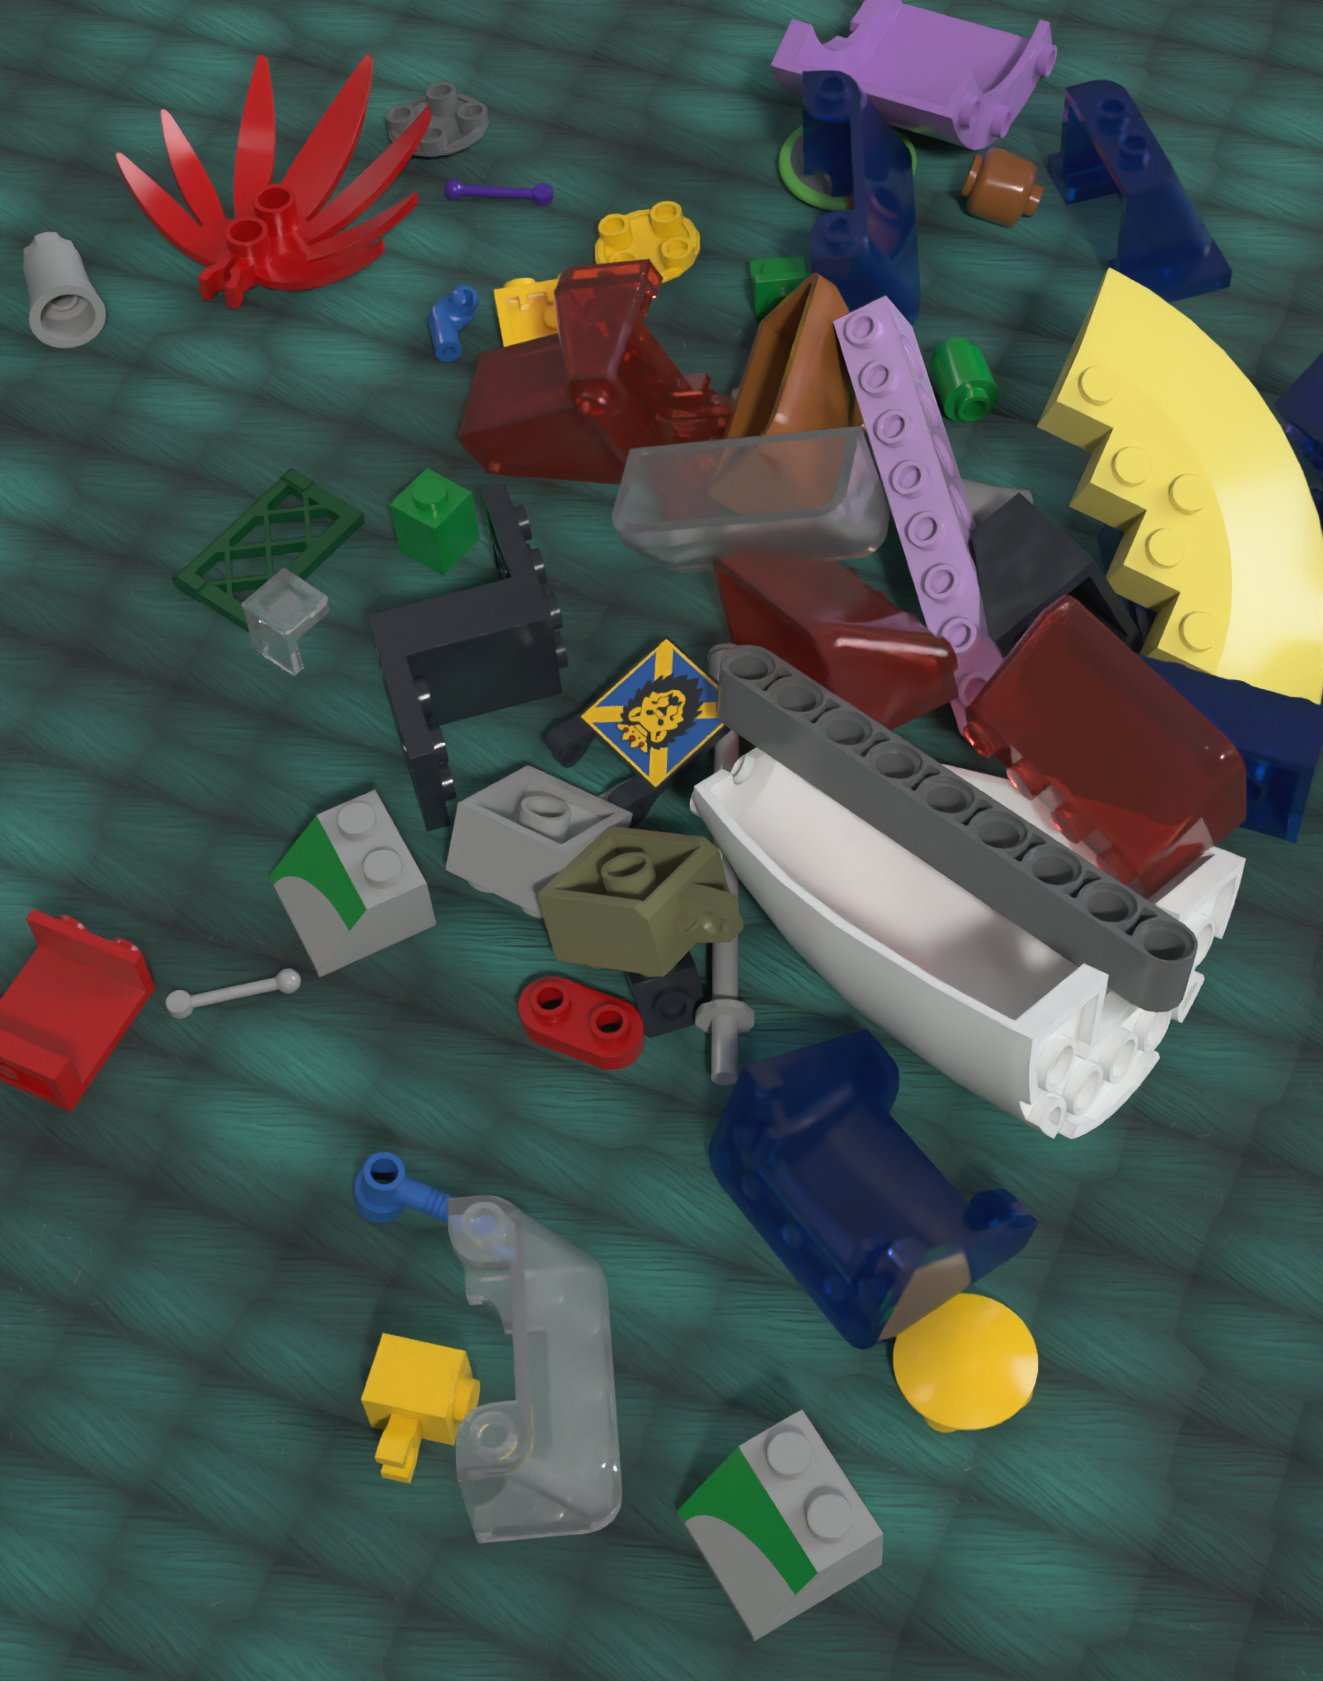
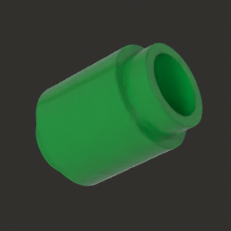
M964 338L949 339L935 348L931 355L929 374L947 417L956 422H974L985 417L996 406L999 399V391L980 348Z

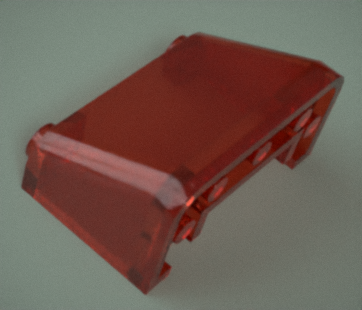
M650 259L574 266L565 269L560 275L553 300L566 393L570 400L651 500L660 508L661 513L666 518L678 523H689L692 520L718 519L724 500L708 491L707 486L738 389H733L732 395L729 397L709 388L711 378L706 372L681 374L641 321V319L646 318L651 301L657 297L663 277Z

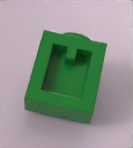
M803 255L749 261L756 323L761 322L809 276V272L805 270Z

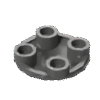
M449 82L432 84L426 89V95L409 101L406 104L393 106L386 112L389 140L393 143L426 107L430 106L431 122L413 153L415 156H442L468 148L484 135L489 126L487 106L479 102V100L457 93L455 85Z

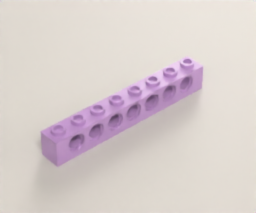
M885 295L833 321L959 732L985 756H989L1039 735L1043 731L1032 698L988 636L971 531L977 526L913 327Z

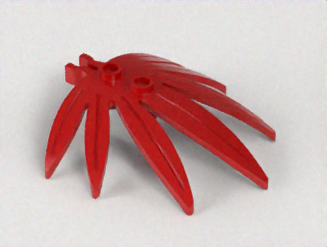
M261 54L257 57L245 102L236 151L234 219L230 220L224 216L219 198L205 169L167 110L162 109L160 115L169 162L179 191L197 223L168 193L126 156L117 152L116 160L118 169L129 191L155 228L182 253L207 267L197 277L201 298L211 301L218 291L224 290L227 307L236 310L243 302L244 292L256 284L271 289L287 291L318 288L340 281L356 273L384 253V239L370 246L367 245L392 229L419 203L417 190L381 214L335 236L333 235L366 211L396 179L413 155L431 122L430 106L426 107L411 125L321 212L319 211L334 192L349 164L362 129L373 77V60L370 54H366L336 96L297 155L281 184H271L276 154V119L269 65L264 55Z

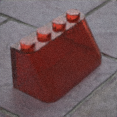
M735 549L713 560V574L732 644L738 646H759L772 652L890 731L959 697L954 671L958 669V660L949 641L943 636L936 637L919 622L913 613H905L893 604L882 590H875L861 580L852 568L846 569L836 561L744 549Z
M1063 594L1040 612L965 709L967 725L963 729L972 746L986 758L994 754L1008 768L1007 775L1010 781L1026 799L1032 801L1038 797L1052 811L1051 818L1065 838L1073 844L1083 841L1097 855L1096 862L1101 870L1125 886L1128 885L1134 892L1145 899L1150 898L1246 820V767L1234 745L1090 611L1069 595Z

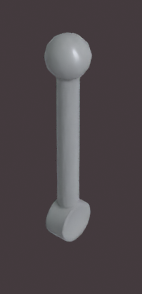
M286 968L281 970L274 978L190 995L184 990H176L168 995L165 1004L172 1017L183 1019L189 1016L195 1007L274 990L291 994L300 987L301 977L297 971L292 968Z

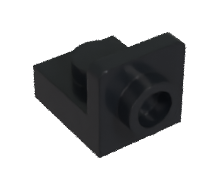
M690 950L664 977H646L640 973L625 971L636 1000L638 1012L643 1020L644 1032L647 1037L652 1038L695 1025L696 1010L705 1003L697 967Z

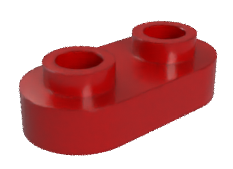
M545 977L536 980L523 991L519 999L518 1009L522 1029L530 1040L541 1046L604 1070L625 1068L634 1063L643 1052L645 1046L643 1020L636 1008L627 1002L561 977ZM547 1002H561L559 1007L552 1010L541 1007ZM609 1023L621 1026L619 1030L613 1033H605L600 1030L601 1027Z

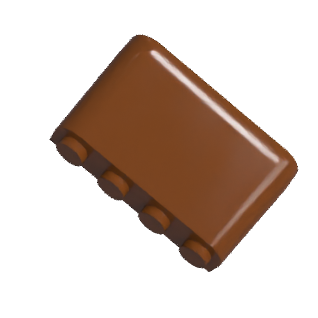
M816 272L809 275L760 322L707 486L708 491L800 548L806 546L820 533L829 534L839 523L844 512V505L840 503L843 491L851 480L857 466L856 461L853 460L855 449L866 432L865 423L833 321L849 314L850 311L837 286Z

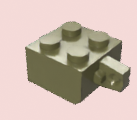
M609 826L537 893L556 961L587 965L594 969L608 968L640 973L646 977H664L696 943L731 942L744 928L743 918L739 914V903L736 894H732L729 891L719 849L708 839L700 836Z

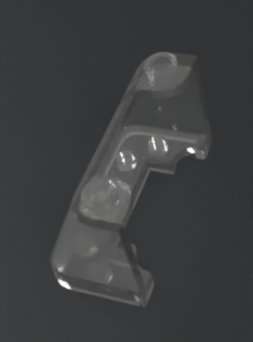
M479 1195L447 1198L448 1231L453 1251L461 1259L468 1304L477 1305L484 1302L492 1306L501 1316L505 1334L513 1335L516 1400L492 1402L478 1406L465 1416L457 1431V1482L477 1542L488 1543L585 1534L601 1530L615 1519L621 1508L622 1501L609 1295L603 1268L593 1257L512 1203L498 1196Z

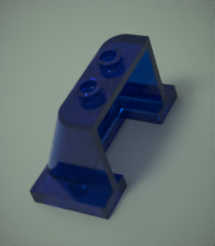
M1092 80L1065 87L1060 152L1048 155L1047 172L1066 205L1117 193L1122 202L1116 259L1108 261L1107 269L1109 267L1151 290L1168 303L1230 287L1233 272L1212 238L1171 162L1128 91L1122 85L1110 80Z

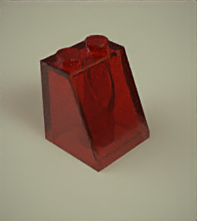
M596 322L481 353L458 436L465 449L472 453L487 474L625 485L632 483L651 399L601 326Z

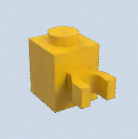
M382 1334L361 1397L371 1427L384 1430L374 1457L377 1463L383 1464L380 1472L382 1478L410 1484L417 1463L421 1439L454 1446L461 1422L470 1423L478 1405L480 1381L473 1377L466 1351L391 1334Z

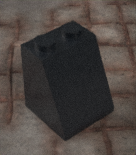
M1017 493L971 531L988 636L1039 710L1046 717L1143 639L1142 634L1096 561L1021 493Z

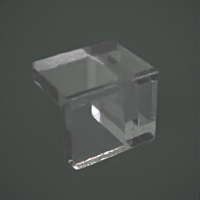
M283 567L242 603L254 649L291 675L295 676L303 669V663L297 640L330 612L327 595Z

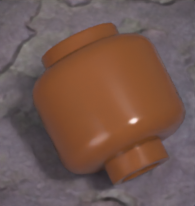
M994 147L988 150L984 157L978 154L975 155L960 196L967 198L966 208L971 215L1004 228H1011L1018 223L1022 214L1033 217L1044 187L1035 183L1038 171L1033 161Z

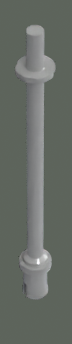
M722 643L710 648L709 655H707L709 674L718 682L722 655L728 649L738 645ZM733 730L714 746V773L721 769L731 773L734 764L739 759V735ZM713 837V845L719 849L729 891L732 894H736L738 900V875ZM738 935L731 942L712 943V1001L700 1005L695 1015L696 1026L705 1033L712 1035L711 1080L719 1085H731L737 1082L738 1034L747 1032L754 1026V1010L744 1002L738 1001Z

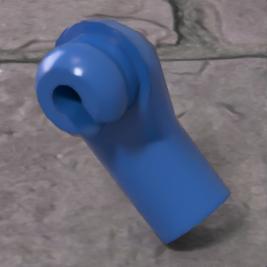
M467 285L454 287L451 294L438 301L428 315L427 322L435 355L438 360L443 362L454 361L461 355L462 347L458 334L476 316L479 296L473 288Z

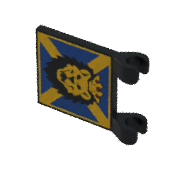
M666 635L577 717L551 729L545 736L544 741L547 748L552 751L553 758L561 766L569 768L574 766L583 757L596 737L631 770L637 778L618 786L610 793L607 802L633 813L631 824L628 828H634L645 818L657 798L727 735L731 729L725 726L716 714L718 681Z

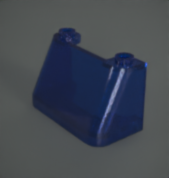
M835 70L802 71L804 176L814 175V171L824 175L830 183L832 197L854 196L855 210L828 212L819 217L813 224L810 234L811 274L816 272L835 284L850 313L886 295L912 326L919 317L921 289L913 168L910 150L850 75Z
M868 1029L744 1065L709 1145L710 1165L720 1186L839 1334L851 1346L861 1350L869 1349L892 1340L1019 1254L1025 1248L1039 1224L1022 1203L1008 1190L994 1187L978 1192L968 1205L889 1114L899 1091V1070L893 1058Z

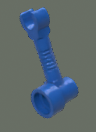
M378 1152L370 1156L365 1162L364 1168L358 1173L354 1183V1206L357 1212L366 1220L375 1223H387L398 1218L405 1208L408 1207L418 1212H424L425 1215L430 1214L431 1217H436L438 1220L442 1219L445 1223L449 1222L450 1225L454 1224L455 1227L474 1234L480 1242L488 1244L489 1249L495 1256L503 1260H517L521 1248L512 1242L502 1239L498 1231L503 1227L511 1226L523 1232H530L533 1222L530 1216L520 1209L506 1208L498 1210L493 1207L485 1209L468 1201L463 1202L462 1199H457L455 1196L451 1197L448 1193L444 1194L443 1191L439 1192L436 1188L432 1189L429 1185L411 1179L405 1174V1166L402 1160L390 1152ZM376 1180H386L390 1183L380 1184Z

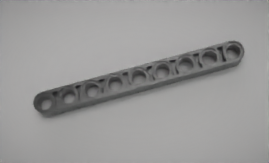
M740 645L728 649L722 655L716 714L725 726L1077 967L1086 964L1108 974L1107 987L1131 1004L1145 1011L1156 1013L1167 1012L1179 1006L1185 995L1198 948V941L1194 932L1185 924L772 652L759 646Z

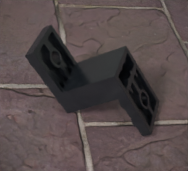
M505 483L482 489L494 566L499 581L367 615L384 689L426 832L451 825L446 801L457 798L447 763L449 758L440 725L561 694L562 687L559 669L568 667V658L562 636L559 631L554 632L563 629V621L557 598L554 593L547 594L545 588L541 587V585L547 584V575L539 548L531 550L529 543L526 544L525 541L532 539V533L523 504L513 507Z

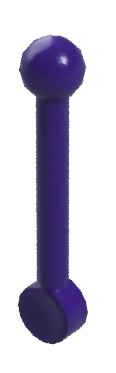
M453 179L449 180L444 186V193L451 200H459L462 196L533 199L535 204L546 206L551 204L554 199L553 188L545 183L538 184L533 189L463 185L459 180Z

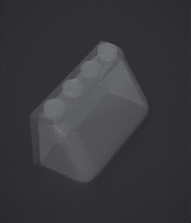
M861 426L632 448L628 455L611 519L618 537L625 547L672 572L685 573L863 558L876 551L885 541L891 512Z

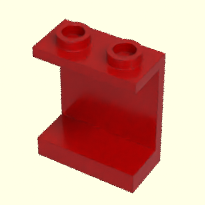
M32 909L26 920L35 937L38 948L0 999V1081L71 1112L155 990V985L146 966L144 954L132 943L117 937L109 941L90 933L83 924L69 916L59 915L56 919Z

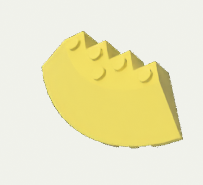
M1109 267L1104 274L1037 427L1092 453L1069 506L1124 532L1106 574V579L1115 593L1157 613L1134 667L1283 739L1304 747L1307 745L1323 694V534L1319 515L1304 472L1282 427L1255 386L1227 353L1191 319L1146 287Z

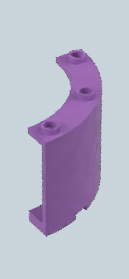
M865 0L850 22V31H853V33L848 38L836 36L825 44L820 43L811 24L792 19L770 66L782 89L787 93L797 95V98L977 150L983 149L992 144L996 139L1006 136L1010 125L1027 102L1041 75L1045 77L1050 75L1057 56V46L1052 45L1050 22L1039 20L1031 39L904 4L901 0Z

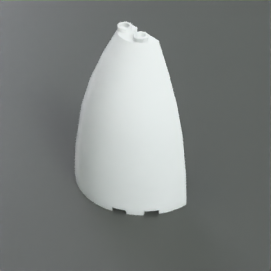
M757 747L741 756L734 764L731 773L721 769L694 786L690 799L692 814L702 818L739 879L788 943L854 1009L951 1080L1024 1124L1053 1139L1057 1133L1074 1139L1102 1124L1128 1100L1156 1065L1160 1056L1154 1049L1163 1039L1170 1020L1183 1022L1205 980L1203 974L1194 970L1206 956L1214 936L1220 939L1223 937L1234 906L1246 861L1245 858L1131 816L1033 785L942 764L1179 920L1194 932L1198 941V948L1184 998L1178 1007L1167 1012L1156 1013L1145 1011L1131 1004L1107 987L1108 974L1086 964L1077 967Z

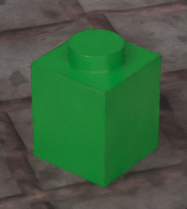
M426 468L389 504L399 551L443 576L480 539L472 492L429 468Z

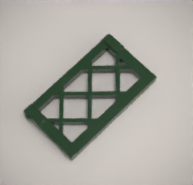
M290 468L279 478V481L185 568H182L172 578L173 583L189 597L199 603L202 602L250 633L365 523L364 514L314 484L313 480ZM290 494L303 501V506L274 510ZM329 517L335 521L320 536H312L311 519ZM305 520L306 538L272 542L271 524ZM257 525H264V543L235 546ZM303 552L282 573H274L273 555ZM266 556L267 574L233 578L232 560ZM225 561L226 579L207 581L202 578L217 562ZM265 588L248 605L234 598V592Z

